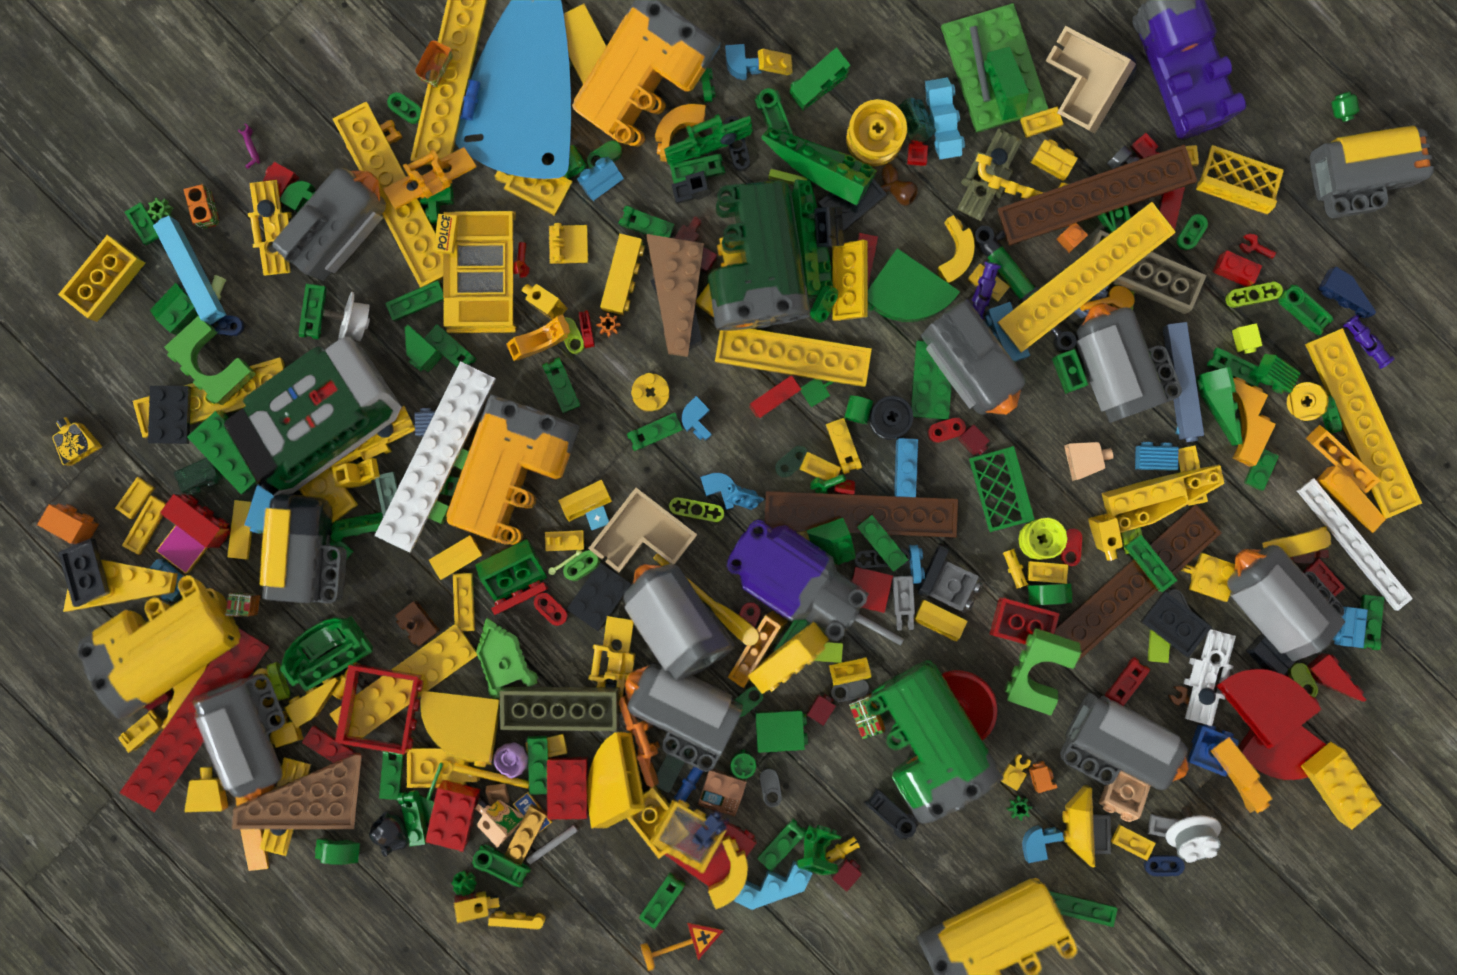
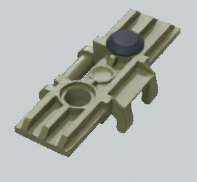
M998 128L986 153L976 152L975 157L977 158L978 154L993 158L991 165H987L986 172L1002 179L1010 180L1013 171L1009 169V166L1022 140ZM975 158L966 178H963L961 181L968 189L957 210L981 221L994 195L996 194L997 198H1001L1004 187L1000 186L998 190L988 187L989 182L983 179L979 182L973 180L978 171L979 164ZM976 189H981L986 192V195L979 196L976 193Z

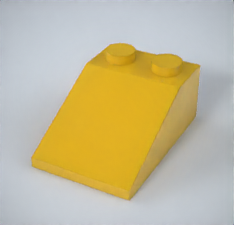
M654 786L643 793L645 809L627 819L656 856L661 858L666 852L652 845L649 841L656 832L670 804L657 787ZM674 812L660 838L675 846L690 833Z

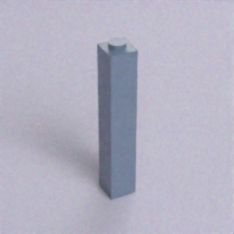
M1187 322L1168 324L1163 327L1165 348L1182 388L1181 395L1173 399L1177 428L1179 429V440L1186 439V442L1198 441V437L1204 436L1188 326Z

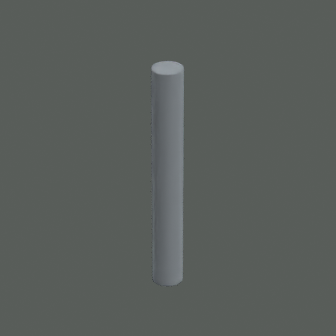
M860 614L855 619V621L900 646L904 641L902 637Z
M573 825L528 856L526 858L527 862L531 865L578 832L577 827Z

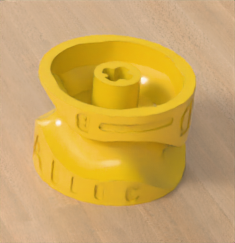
M870 100L860 105L853 113L847 130L846 142L851 155L856 160L874 167L891 162L898 155L907 134L905 116L895 104L886 100Z

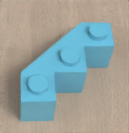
M948 77L925 81L927 106L930 108L929 118L931 129L936 139L934 145L939 159L962 156V148L965 147L964 137L960 136L957 130L960 114L952 103V96H955L954 84L950 83Z
M795 860L786 878L767 870L760 887L746 880L743 889L734 901L753 910L798 894L805 890L812 872L798 868V862Z

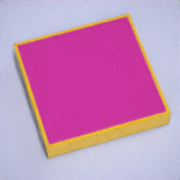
M175 525L156 552L185 574H189L208 548H205Z

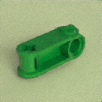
M771 88L762 90L760 94L756 95L755 102L758 110L762 112L767 127L793 135L780 102L782 100L778 90L776 91ZM769 96L773 99V102L767 104L763 101V98Z
M1297 284L1283 290L1282 295L1278 299L1279 304L1284 309L1289 311L1316 335H1321L1326 325L1334 320L1325 309ZM1290 293L1294 296V301L1289 299Z
M486 843L480 845L472 861L474 868L482 872L485 871L519 888L523 887V881L527 873L531 871V868L523 863L521 865ZM485 853L488 855L489 860L484 862L480 859L479 855Z

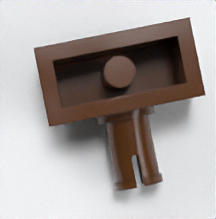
M413 601L395 615L398 619L396 621L402 630L406 629L410 634L408 638L414 645H424L441 631L418 601Z

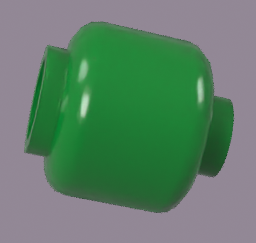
M1351 92L1338 94L1331 102L1334 117L1337 119L1342 118V122L1354 119V115L1360 111L1357 95L1351 94Z

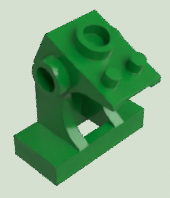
M817 825V828L808 826L804 837V859L798 860V868L822 876L838 873V865L831 863L826 858V848L830 846L831 841L841 839V836L836 835L837 831L832 829V833H830L831 829Z

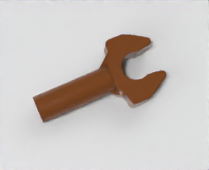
M1173 686L1175 690L1180 692V697L1176 698L1175 696L1168 695L1170 701L1175 705H1180V703L1188 705L1190 697L1187 695L1188 689L1182 686Z

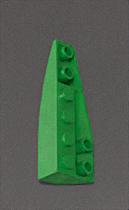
M771 127L761 137L777 155L804 177L855 205H858L864 197L877 172L869 164H864L851 155H846Z
M797 179L794 182L792 198L808 298H816L824 286H833L830 256L827 247L817 248L814 209L817 208L811 181Z

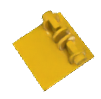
M554 223V226H549L550 264L588 263L587 225L562 226L561 223Z

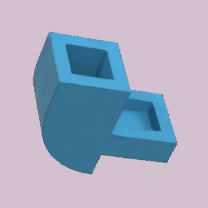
M744 44L725 45L726 65L729 72L735 78L746 80L747 72H750V74H760L761 71H764L759 70L758 58L745 59Z
M697 396L684 408L682 423L687 433L694 428L693 433L700 440L703 438L707 441L712 435L699 421L710 410Z
M712 473L701 477L706 496L721 492L726 510L734 508L732 503L725 501L729 497L727 486L734 484L729 476L722 473Z
M1038 825L1030 828L1025 833L1022 841L1025 860L1028 863L1048 860L1045 844L1063 841V833L1055 827L1044 829L1045 832H1042V828Z

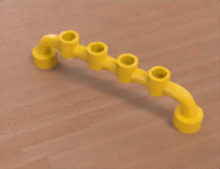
M982 154L977 155L976 162L979 163L978 174L981 179L989 182L988 187L999 190L1001 186L1005 188L1004 192L1016 195V192L1022 193L1021 198L1023 199L1044 193L988 174L985 168L986 165H991L993 158ZM1061 182L1059 187H1062V186H1065V185H1068V184Z

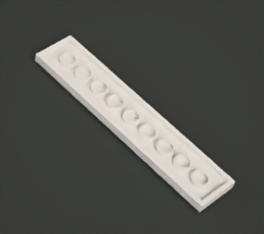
M463 362L459 363L375 534L376 537L407 552H412L496 378Z

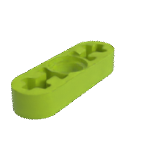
M1270 282L1235 289L1226 295L1225 301L1232 308L1272 301L1282 295L1283 288L1277 282ZM1271 287L1272 289H1276V293H1274V295L1273 293H1268L1264 295V291H1268L1269 289H1271ZM1251 290L1258 292L1259 297L1257 300L1250 298L1249 293ZM1234 294L1236 297L1244 295V298L1238 300L1237 303L1231 299Z
M679 497L672 499L669 504L670 511L675 515L711 522H719L724 517L723 508L715 504ZM681 501V505L687 506L686 502H690L688 507L689 514L684 513L686 509H679V512H676L673 504ZM698 504L702 507L700 515L692 514L691 508L693 505ZM705 506H709V511H714L715 508H718L721 516L713 519V515L707 514V518L703 517Z

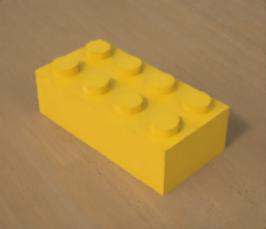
M106 235L58 295L85 317L98 322L145 265V262L119 241Z
M813 622L765 658L748 677L762 694L768 690L772 692L780 685L779 683L786 682L793 673L796 674L802 670L806 663L809 665L817 658L816 655L825 650L824 645L829 639Z
M1328 743L1301 766L1337 820L1351 830L1381 806V803L1346 751L1334 743Z

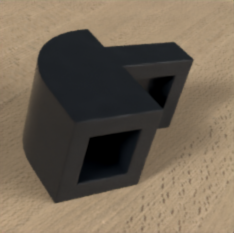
M704 171L685 176V181L671 184L677 204L693 199L700 200L711 194L707 173Z

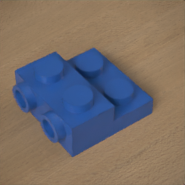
M1198 724L1192 739L1194 744L1187 762L1226 777L1227 772L1212 754L1211 750L1228 738L1236 746L1239 740L1234 739V734L1222 730V733L1215 731V726L1206 724L1202 726Z

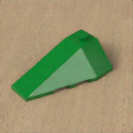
M1231 367L1196 376L1197 391H1199L1200 396L1231 445L1242 444L1240 421L1238 418H1235L1238 405L1234 402L1232 396L1236 389Z

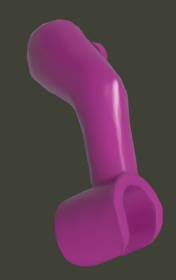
M245 123L246 130L241 131L238 129V132L243 136L248 152L253 160L246 164L248 169L255 162L260 164V158L250 137L253 130Z

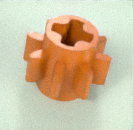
M607 313L605 318L600 316L601 323L596 324L597 327L602 328L600 334L607 333L609 338L612 333L618 334L616 327H620L621 324L615 323L617 316L611 318L609 313ZM608 321H610L613 325L610 326V329H607L606 326H604L607 325Z

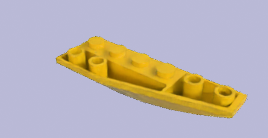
M1215 465L1135 483L1104 492L1102 497L1106 513L1117 518L1119 530L1122 533L1153 524L1220 487L1224 484L1221 466Z

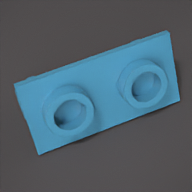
M736 484L727 486L729 497L725 499L726 502L752 510L765 500L759 497L754 490L742 489Z

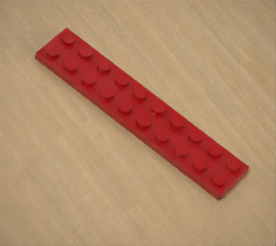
M238 627L240 642L209 663L120 790V794L155 813L204 742L195 719L196 709L193 704V698L235 680L248 678L268 650L269 646Z

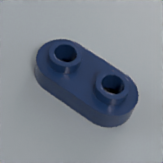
M225 315L216 321L218 326L214 328L219 335L238 336L244 330V323L238 317ZM237 324V328L233 330L232 326Z
M1151 855L1147 861H1144L1145 871L1152 876H1178L1183 873L1185 868L1183 860L1175 855ZM1152 862H1156V866L1154 868H1151L1150 866ZM1171 862H1175V866L1173 868H1170Z

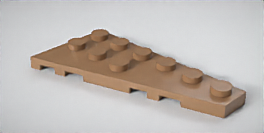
M647 234V243L668 354L687 357L704 243Z

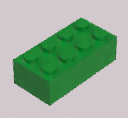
M222 410L215 411L187 438L240 494L247 493L258 481L263 479L248 451L250 449L247 444L249 440L244 438V433L234 426L233 421Z

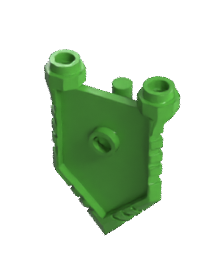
M486 618L483 627L484 632L481 634L482 638L479 640L480 643L476 653L481 661V667L484 669L485 678L488 680L489 695L493 699L499 698L500 691L504 688V685L522 679L523 684H526V687L537 684V673L529 671V668L527 669V663L524 661V655L522 656L523 652L522 649L520 650L517 636L507 632L506 629H502L501 626H497L498 624Z

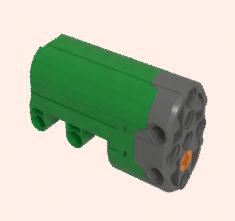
M923 661L874 689L866 703L867 712L871 715H879L889 709L895 719L892 730L887 737L888 746L891 749L898 750L910 744L916 753L893 770L892 779L918 822L921 824L930 823L957 811L990 791L1004 779L1001 770L941 672L931 661ZM871 701H872L875 705L881 706V707H880V708H874V707L871 705ZM892 735H893L895 738H897V739H901L902 741H901V742H895V741H893Z

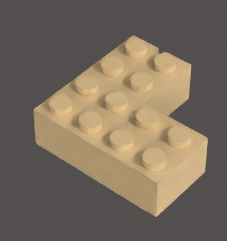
M1065 26L1057 40V43L1065 47L1062 51L1054 45L1046 62L1076 78V81L1057 113L1095 134L1136 64L1129 58Z
M635 488L588 549L602 560L607 557L608 559L605 562L620 573L643 543L675 565L697 537V534L639 489Z

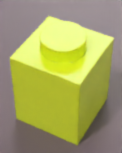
M1257 323L1232 330L1237 353L1242 351L1245 354L1256 352V348L1262 346Z

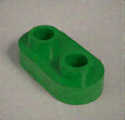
M708 67L701 76L705 103L712 102V98H715L714 86H710V80L713 79L712 68Z
M398 92L388 97L387 104L395 114L410 124L419 123L422 110L417 104ZM397 102H401L399 107L395 106ZM413 112L417 113L415 117H411Z
M1196 214L1188 219L1177 237V245L1180 249L1190 250L1197 245L1208 226V221L1203 215ZM1194 222L1198 224V228L1194 227ZM1184 238L1188 239V244L1184 243Z
M826 285L819 292L810 311L811 318L816 322L821 323L828 318L838 298V290L836 288Z

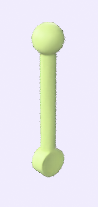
M577 550L576 554L556 567L549 568V574L554 575L558 569L583 553V551Z

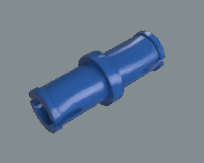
M469 80L466 96L463 97L464 106L461 118L473 121L475 105H478L477 96L481 83Z
M693 767L687 778L683 779V784L674 798L685 802L691 791L696 789V783L705 771Z

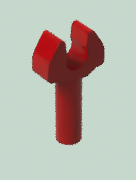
M1247 234L1243 237L1250 241V246L1244 243L1239 245L1245 254L1256 251L1271 259L1276 255V252L1258 244V236L1255 234Z
M519 242L517 261L513 262V274L519 273V278L526 277L530 270L525 263L526 243Z

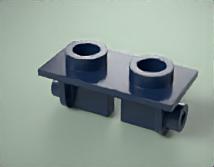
M719 811L712 812L704 822L709 829L707 830L702 825L693 835V843L700 845L697 851L704 848L709 849L714 844L716 835H720L727 828L726 823L730 819L723 820L721 818L722 814Z

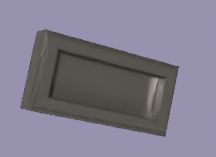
M1093 814L1095 854H1111V815Z

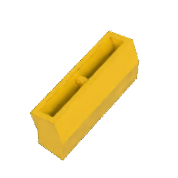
M602 480L558 500L569 522L585 515L589 511L612 502Z
M470 535L429 559V562L439 579L442 580L481 557L483 553Z
M922 600L914 618L915 622L956 642L960 639L968 622L926 600Z

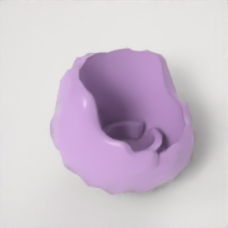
M515 742L499 747L493 757L496 769L509 778L521 775L528 766V755L524 747Z

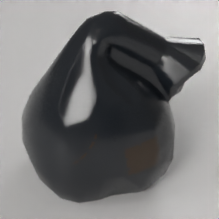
M385 811L370 828L369 837L373 843L380 846L384 857H387L392 851L405 848L408 844V836L401 818L392 811Z

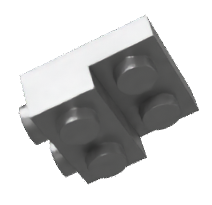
M944 561L929 596L965 613L966 610L970 611L973 607L974 600L972 598L975 592H980L983 583H981L982 579L967 570Z

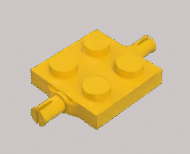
M1200 553L1194 567L1186 565L1181 569V571L1191 574L1189 590L1228 602L1231 591L1227 581L1235 571V564Z

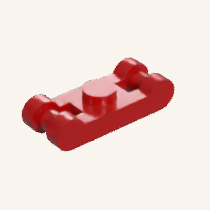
M1133 657L1104 696L1124 706L1147 676L1150 668L1146 665H1141L1139 660ZM1134 669L1138 671L1137 676L1132 674ZM1119 689L1124 692L1121 697L1116 694Z

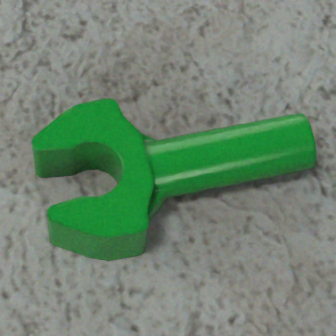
M841 474L826 481L817 477L810 483V489H815V493H827L829 487L845 482L846 477L844 474Z

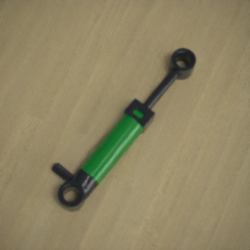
M979 227L973 234L974 245L981 249L990 262L1001 265V269H998L999 274L1019 298L1018 302L1020 304L1039 290L1038 287L1035 288L999 242L1006 237L1004 229L994 236V231L991 227ZM979 234H986L988 240H981L979 238ZM1057 325L1051 329L1055 335L1053 346L1056 351L1065 353L1075 347L1076 337L1073 333L1068 331L1061 332ZM1061 338L1068 340V347L1061 344Z

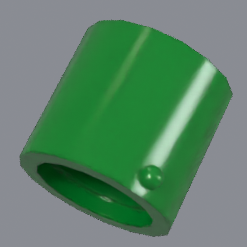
M575 145L570 146L569 167L564 175L565 178L574 177L587 167Z
M850 395L844 419L868 424L873 401Z
M744 749L735 753L731 759L733 774L741 779L751 777L756 770L754 756Z

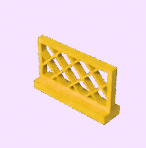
M1212 145L1196 190L1268 215L1276 206L1277 200L1275 199L1284 170ZM1214 152L1220 154L1223 161L1216 163L1213 158ZM1233 159L1239 161L1241 167L1234 169L1230 161ZM1225 163L1230 172L1223 175L1219 166ZM1248 167H1256L1259 173L1252 176ZM1214 168L1219 177L1212 178L1207 176L1208 171ZM1244 170L1248 178L1241 181L1236 172ZM1266 173L1277 174L1276 180L1270 182ZM1232 175L1236 183L1233 185L1229 184L1225 177ZM1259 176L1265 182V185L1261 187L1255 181V178ZM1250 181L1254 190H1246L1243 183ZM1268 187L1271 197L1264 196L1261 190Z

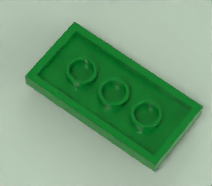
M916 341L911 397L913 417L949 420L951 384L926 350L927 344L924 341Z

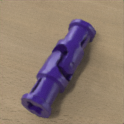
M989 261L984 262L985 268L982 276L979 277V285L976 287L972 298V306L983 320L985 308L989 305L992 289L996 284L995 278L998 269H1001V265Z
M1358 315L1347 320L1343 326L1352 332L1353 338L1360 342L1361 347L1370 357L1372 356L1376 360L1380 369L1386 367L1395 359L1385 351L1384 345L1375 335L1370 334V329L1361 323ZM1375 342H1377V345L1375 347L1370 348L1373 346Z

